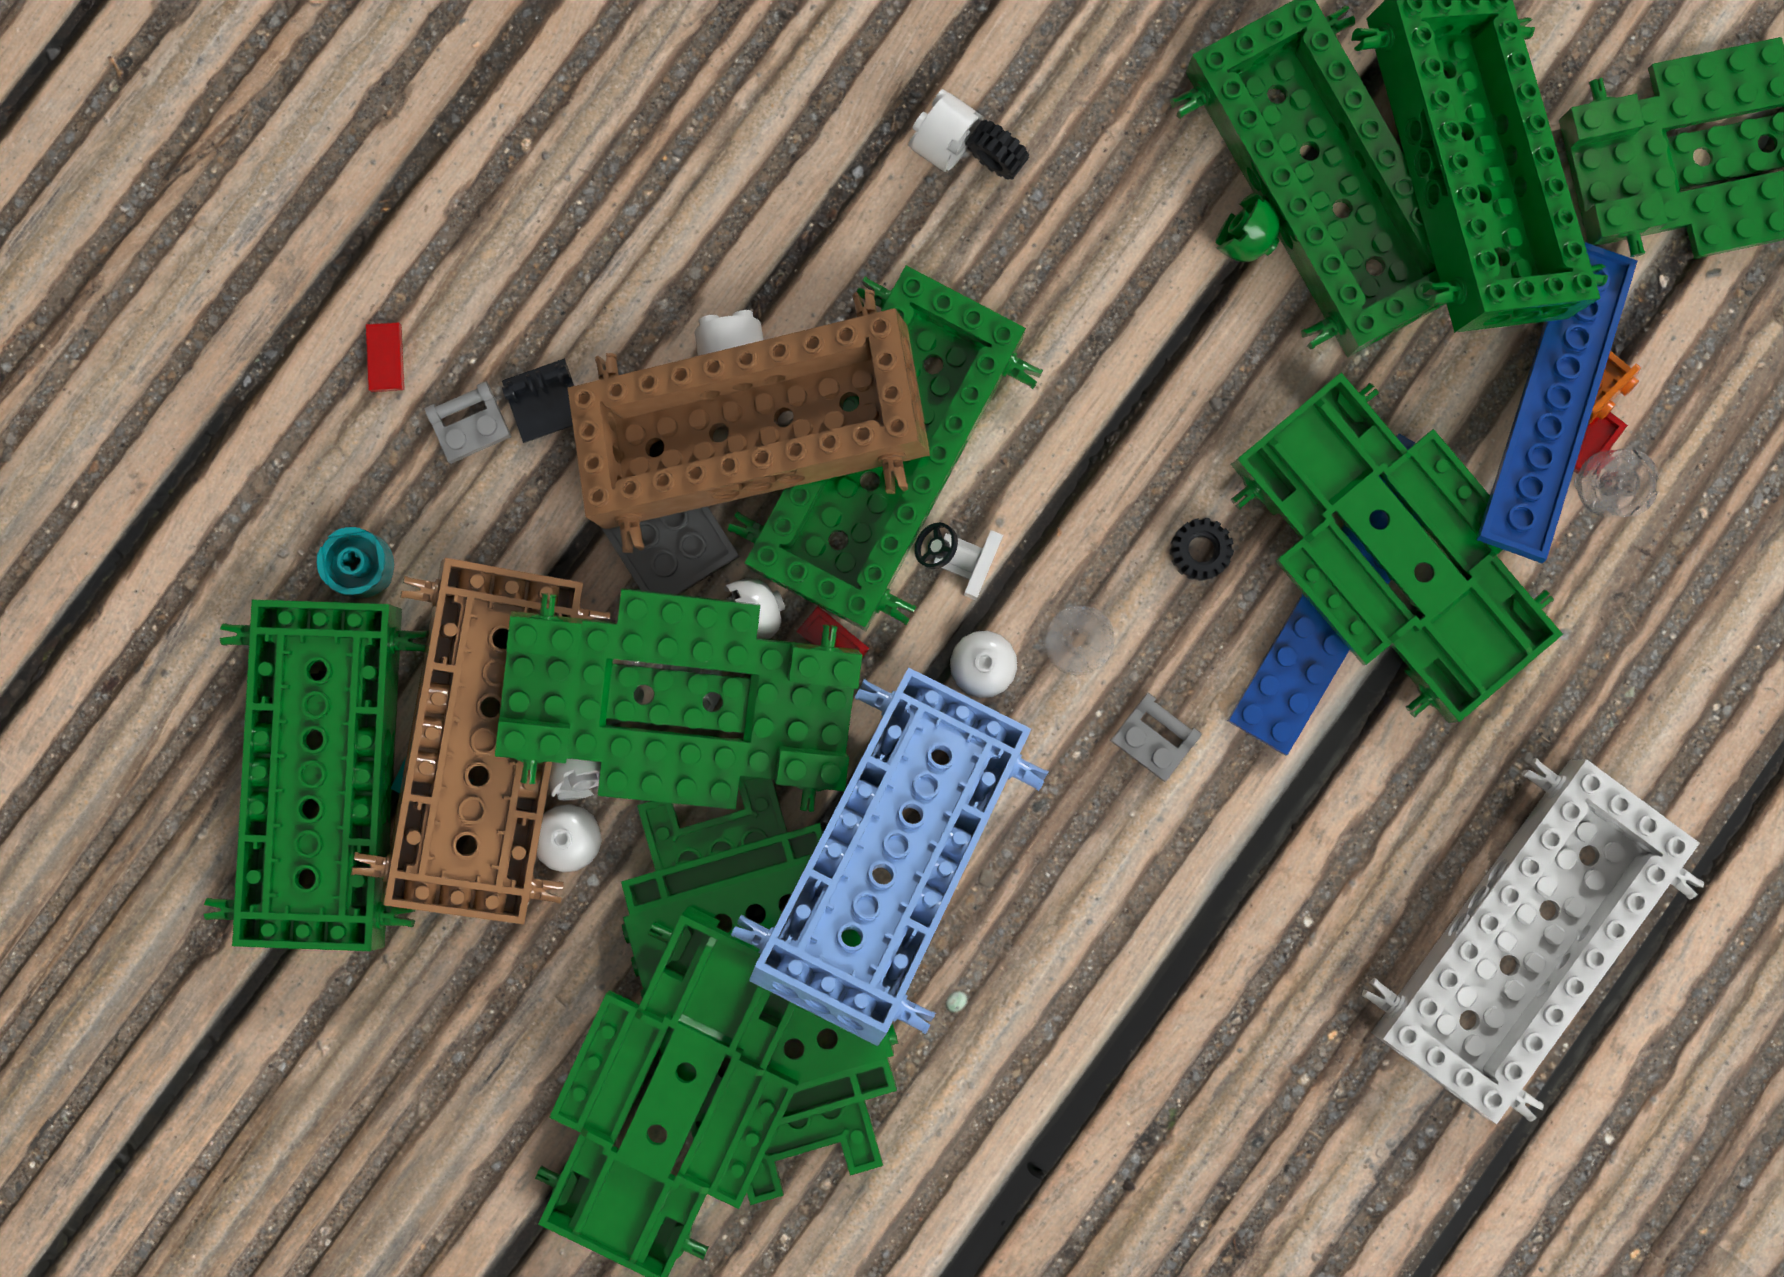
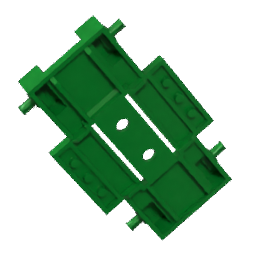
M1782 37L1653 63L1648 67L1655 96L1638 100L1637 94L1618 98L1607 97L1604 79L1591 80L1589 85L1593 101L1589 104L1571 107L1559 119L1589 244L1599 246L1627 240L1630 257L1641 256L1645 254L1641 236L1686 227L1693 257L1697 259L1784 240V170L1693 190L1680 191V189L1784 168V112L1757 119H1746L1743 122L1724 126H1713L1710 129L1691 133L1683 132L1671 137H1667L1666 132L1673 129L1778 107L1784 108V44ZM1760 136H1769L1773 139L1775 147L1772 152L1766 153L1759 148L1758 139ZM1703 149L1709 153L1710 163L1707 166H1700L1695 163L1693 159L1695 150Z
M1341 372L1230 464L1243 479L1245 488L1232 497L1231 501L1234 504L1245 496L1243 500L1235 505L1240 510L1255 497L1267 507L1273 516L1279 513L1300 537L1296 544L1275 561L1363 666L1370 663L1387 647L1392 646L1408 665L1405 672L1417 685L1420 693L1415 700L1406 706L1407 711H1411L1410 714L1413 717H1417L1420 712L1430 705L1436 708L1448 723L1461 722L1563 635L1542 610L1550 602H1553L1554 598L1548 596L1550 593L1547 590H1543L1533 599L1497 557L1503 549L1476 540L1490 495L1438 433L1432 429L1407 450L1368 404L1372 398L1379 394L1378 390L1374 389L1365 396L1375 386L1368 383L1365 388L1358 392ZM1380 510L1386 513L1388 524L1384 529H1375L1370 524L1369 518L1373 511ZM1334 512L1338 514L1343 524L1360 540L1365 550L1386 571L1387 576L1408 597L1411 605L1419 610L1423 615L1422 618L1419 619L1411 613L1335 523L1336 520L1332 516ZM1426 563L1431 567L1433 574L1428 582L1423 583L1416 579L1414 570L1417 564Z
M621 588L617 623L554 616L557 595L550 594L549 607H547L548 593H541L540 614L511 611L495 756L515 758L523 762L521 783L527 784L528 770H530L529 784H536L537 763H566L567 759L601 762L597 795L603 797L736 810L740 776L774 779L776 785L795 786L801 789L800 810L807 811L808 809L809 812H813L816 791H845L849 756L846 753L853 694L854 689L859 687L863 655L857 649L835 647L837 626L823 625L821 645L757 638L760 604ZM613 659L750 674V678L613 663ZM640 685H648L653 689L654 697L647 704L638 703L634 698L635 689ZM710 692L718 693L723 700L722 706L716 711H708L703 706V698ZM606 719L682 726L691 729L701 728L724 732L743 733V738L732 739L607 725Z
M690 906L682 913L673 930L655 921L650 927L648 935L665 942L666 945L640 1005L610 990L606 993L549 1118L580 1132V1135L560 1174L541 1165L535 1177L536 1180L553 1187L552 1195L538 1225L645 1277H668L676 1259L684 1251L703 1261L709 1246L690 1237L692 1235V1225L706 1195L708 1194L737 1209L740 1208L799 1081L768 1067L791 1016L799 1009V1006L749 981L761 955L759 953L760 949L736 937H732L731 934L717 928L719 920ZM671 1027L675 1030L620 1148L614 1146L668 1028ZM727 1054L732 1059L677 1176L670 1172ZM685 1062L692 1064L696 1069V1077L691 1081H684L677 1075V1066ZM652 1125H661L667 1131V1139L661 1143L653 1142L648 1136V1128Z

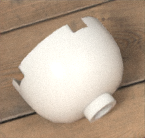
M751 578L725 585L724 590L732 592V596L726 598L727 600L761 605L757 638L771 639L779 630L781 624L780 611L785 610V605L779 591L772 593L766 583Z
M976 631L963 637L954 647L950 659L951 675L957 686L966 694L977 698L994 697L1004 692L1013 682L1017 671V656L1012 645L1000 634L990 631Z
M567 759L566 763L552 762L548 784L551 795L554 797L557 793L558 800L563 801L577 800L594 795L589 789L599 784L601 762Z
M571 804L555 806L544 812L536 854L539 860L548 868L559 872L578 871L589 865L597 856L602 842L600 829L595 817L586 809Z

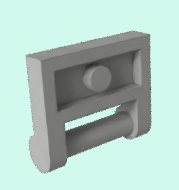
M487 381L478 384L477 389L441 405L435 406V404L424 408L446 459L450 464L512 437ZM484 401L487 409L445 427L442 418Z
M1147 693L1110 741L1162 781L1166 782L1189 750L1199 740L1202 733L1194 727L1192 729L1187 727L1155 702L1156 698ZM1147 712L1183 741L1178 747H1175L1142 722L1140 719Z

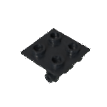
M565 358L502 380L504 386L502 390L506 400L509 401L523 443L573 426L568 387H573L574 383Z

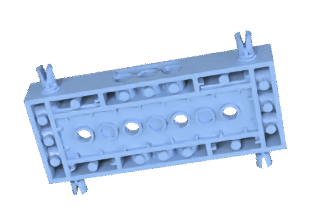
M909 667L897 690H893L892 693L868 682L866 679L863 680L854 699L882 711L881 715L883 718L775 928L771 927L769 930L741 914L737 924L742 928L735 926L731 933L732 937H736L760 949L759 953L761 955L754 967L750 982L876 1046L880 1044L887 1034L892 1021L895 1022L896 1019L922 1031L924 1034L927 1033L930 1024L924 1020L931 1022L936 1013L907 1000L908 995H906L911 981L1007 780L1014 777L1039 791L1044 783L1043 780L1049 772L1021 758L1020 752L1029 736L1031 728ZM935 750L944 751L949 756V763L945 765L935 763L931 753ZM907 808L917 810L921 821L916 824L906 822L902 811ZM877 868L886 869L891 875V882L888 884L877 883L873 879L872 871ZM848 929L855 930L860 935L861 943L855 947L847 946L842 941V932Z

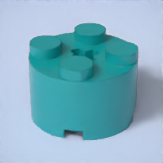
M345 527L334 531L328 536V539L317 553V570L321 579L331 589L340 594L357 599L369 598L386 589L392 581L395 563L390 547L382 538L364 529ZM357 557L360 558L361 563L357 565V569L351 568V563H355Z

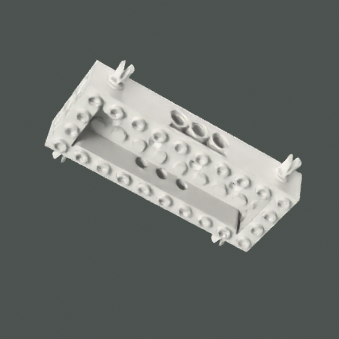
M1537 758L1530 761L1529 764L1540 775L1531 770H1524L1522 776L1528 778L1546 792L1399 995L1397 996L1376 978H1373L1369 983L1381 996L1379 997L1367 990L1362 992L1364 998H1367L1386 1012L1371 1032L1373 1035L1478 1114L1495 1124L1500 1121L1510 1106L1530 1122L1537 1118L1525 1106V1103L1540 1110H1543L1544 1104L1523 1090L1528 1080L1669 885H1673L1686 895L1688 899H1693L1698 894L1687 883L1695 887L1703 888L1704 886L1702 880H1699L1682 868L1700 843L1587 759L1569 760L1559 775L1542 764ZM1585 846H1590L1595 852V859L1589 865H1584L1579 858L1580 850ZM1547 900L1553 902L1556 908L1555 915L1549 920L1543 919L1539 912L1541 904ZM1511 955L1516 961V968L1511 974L1505 975L1500 970V961L1504 956ZM1467 1010L1473 1011L1476 1015V1023L1471 1029H1463L1459 1022L1461 1014Z

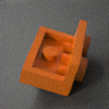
M1610 351L1588 424L1596 417H1599L1601 420L1604 419L1616 406L1612 401L1620 393L1626 396L1639 383L1636 376L1641 367L1638 364L1631 368Z

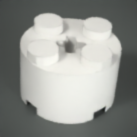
M942 89L932 102L933 108L929 114L922 112L914 123L913 130L916 132L910 139L908 146L937 168L946 172V170L952 169L966 152L968 146L965 143L979 123L983 121V116L951 93Z
M740 310L735 312L733 316L720 318L717 315H706L699 319L700 326L694 332L698 356L764 340L761 322L753 317V312L750 310Z

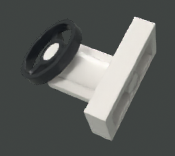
M937 522L928 525L919 534L915 543V556L920 564L929 569L943 568L969 579L970 581L964 596L976 600L1003 535L991 530L984 547L981 548L957 538L953 528L945 523ZM940 528L948 529L950 534L946 533L943 538ZM933 531L934 538L930 540L928 551L922 556V543L925 537ZM935 558L933 564L925 563L926 561Z

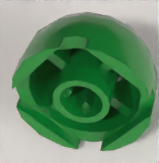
M1252 193L1239 203L1243 209L1237 215L1231 213L1228 216L1215 242L1219 245L1216 248L1220 252L1239 262H1250L1259 259L1264 254L1270 255L1280 241L1277 238L1280 231V217L1276 209L1258 193Z

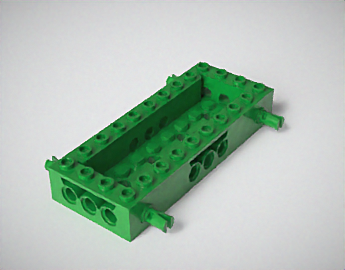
M1293 0L1192 54L1185 73L1194 88L1176 98L1170 99L1172 109L1184 105L1178 110L1176 115L1179 119L1204 105L1253 193H1258L1276 209L1280 217L1278 237L1325 318L1301 330L1302 338L1319 333L1316 338L1310 341L1307 347L1312 350L1315 346L1335 336L1348 358L1446 305V303L1433 306L1425 304L1434 295H1423V287L1427 283H1440L1405 155L1335 35L1355 25L1354 15L1342 19L1350 9L1345 5L1338 11L1325 17L1316 0ZM1271 89H1279L1283 92L1285 101L1275 104L1269 100L1267 92ZM1305 145L1312 146L1317 151V158L1312 161L1305 160L1300 154V148ZM1337 202L1345 203L1350 210L1349 216L1346 218L1337 217L1333 212V204ZM1370 259L1379 261L1382 265V273L1377 276L1369 274L1365 266L1366 261Z
M1384 0L1366 18L1369 28H1356L1352 33V41H1361L1354 48L1356 51L1375 49L1440 283L1425 284L1422 294L1434 295L1425 304L1433 306L1446 303L1455 333L1569 319L1599 300L1601 297L1597 286L1605 285L1608 275L1596 274L1605 268L1603 264H1596L1594 266L1590 264L1525 40L1530 39L1534 34L1535 27H1526L1532 19L1530 17L1518 19L1513 0ZM1443 68L1448 72L1449 79L1444 75ZM1462 131L1466 134L1467 141L1462 138ZM1480 193L1484 197V203L1480 200ZM1498 255L1502 260V266H1500Z
M907 265L892 290L886 289L866 276L863 278L862 283L863 286L874 291L875 304L881 308V311L895 308L908 327L930 456L903 461L908 489L903 491L895 477V493H886L883 466L785 488L764 526L737 511L734 517L747 528L731 523L728 527L729 532H733L754 543L744 563L749 570L864 631H867L875 614H879L880 611L907 626L910 619L897 610V608L914 613L917 606L911 605L890 593L891 590L889 588L1002 378L1009 375L1034 389L1037 381L1029 375L1040 378L1043 369H1039L1017 357L1018 353L1016 352L1023 341L1025 327ZM858 287L857 293L865 300V290ZM930 357L940 359L943 364L942 370L936 374L928 373L923 366L925 360ZM850 396L846 398L843 403V410L846 412L854 411L859 405V397ZM873 473L879 477L880 485L876 490L867 491L862 488L860 481L865 474ZM835 532H843L848 537V544L842 550H835L829 545V538Z
M252 599L250 625L223 623L220 627V630L237 633L236 636L220 638L221 645L249 646L235 899L206 898L204 903L206 906L221 909L219 912L205 913V920H233V947L374 951L385 947L386 926L414 927V919L399 917V914L415 912L416 910L385 906L381 902L384 884L382 878L357 874L351 875L352 867L370 866V864L354 860L355 852L386 857L390 850L393 795L391 786L394 776L400 651L425 652L426 645L413 643V640L428 637V630H401V608L390 604ZM322 661L327 667V674L322 680L316 681L311 677L310 669L315 662ZM313 730H318L323 736V743L316 750L309 748L306 742L308 734ZM309 799H313L319 804V813L313 819L307 818L303 813V805ZM306 868L312 870L316 877L315 884L309 889L304 888L299 882V875Z

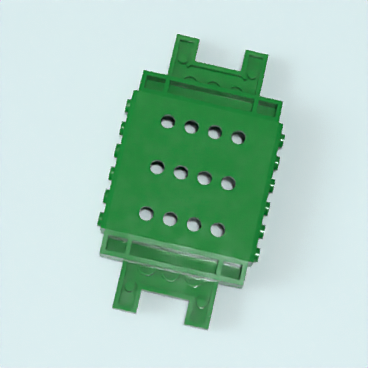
M740 776L739 791L744 810L680 828L673 803L650 801L637 805L655 872L621 881L629 915L623 917L622 931L626 943L631 944L634 955L631 957V962L636 977L640 976L643 990L640 991L642 999L662 958L666 945L665 942L648 935L654 921L673 930L682 913L690 906L713 918L718 914L728 915L732 920V929L728 932L731 934L735 926L742 928L737 924L741 914L746 917L747 908L752 904H759L766 912L764 921L759 925L769 930L771 927L775 928L782 914L779 908V900L786 894L792 895L823 834L821 823L791 832L787 831L773 779ZM848 929L842 932V941L847 946L855 947L861 943L860 935L855 930ZM800 1007L791 1016L768 1067L799 1081L747 1191L750 1205L784 1196L783 1186L775 1161L841 1142L850 1176L883 1166V1160L865 1100L897 1091V1085L889 1061V1057L894 1056L893 1045L899 1044L893 1024H891L880 1044L876 1046ZM671 1027L668 1028L660 1046L662 1056L675 1030ZM826 1028L834 1030L838 1037L837 1044L829 1049L821 1047L817 1041L818 1033ZM792 1038L799 1039L804 1045V1053L795 1059L788 1057L784 1052L786 1041ZM727 1054L724 1057L732 1059V1057ZM681 1063L677 1066V1075L684 1081H691L696 1077V1069L690 1063ZM718 1072L691 1128L693 1140L723 1078Z

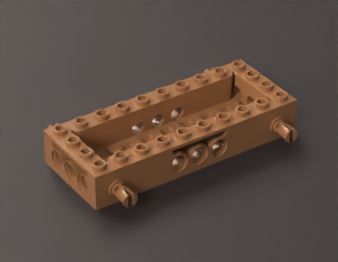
M865 290V306L857 292L852 295L855 303L856 318L622 375L618 374L616 354L606 353V361L599 355L596 356L595 362L597 363L599 380L568 387L586 518L603 529L620 526L622 552L633 553V545L640 551L644 550L640 528L641 521L790 488L796 485L883 466L886 493H895V477L899 487L906 491L908 484L906 482L903 461L930 456L906 323L895 308L877 312L874 291ZM850 396L859 397V405L854 411L846 412L843 410V403L846 398ZM786 411L793 412L794 418L792 423L787 427H779V416ZM722 426L728 427L729 433L727 438L722 442H714L713 435L716 429ZM662 441L664 443L663 453L658 457H651V446L656 442Z
M444 558L440 563L438 579L435 582L409 578L408 576L403 578V584L418 588L419 591H401L400 598L431 602V606H433L389 854L386 857L355 852L354 860L370 864V866L352 867L351 875L357 874L382 878L384 884L381 902L385 906L524 924L530 899L560 904L562 898L548 893L546 890L564 889V882L535 879L533 876L552 762L537 763L536 784H529L530 770H528L527 784L520 782L523 762L515 758L495 756L500 710L496 716L489 718L482 714L480 705L485 698L493 697L498 700L501 709L507 651L506 649L497 648L493 643L492 637L498 629L509 630L511 611L540 614L541 593H548L547 607H549L550 594L557 595L554 616L607 620L610 619V613L580 608L582 582ZM475 766H483L488 772V779L481 786L472 785L468 779L469 771ZM464 835H470L476 841L475 850L468 855H462L456 849L457 840Z

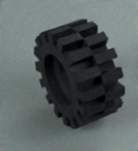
M990 120L981 121L965 143L968 146V151L972 152L973 157L979 159L983 166L986 165L991 172L995 171L998 176H1003L1007 180H1013L1029 159V152L1025 151V146L1019 144L1020 141L1017 138H1013L1009 131H1004L1002 126L995 125Z
M1197 518L1187 522L1176 532L1170 543L1172 544L1170 555L1173 557V565L1178 567V572L1181 575L1185 574L1191 580L1205 581L1206 579L1216 577L1229 566L1230 559L1234 553V550H1232L1234 543L1233 539L1228 536L1230 532L1227 528L1223 529L1220 526V522H1212L1210 518L1202 520ZM1196 537H1205L1214 546V555L1207 562H1198L1189 553L1190 542Z

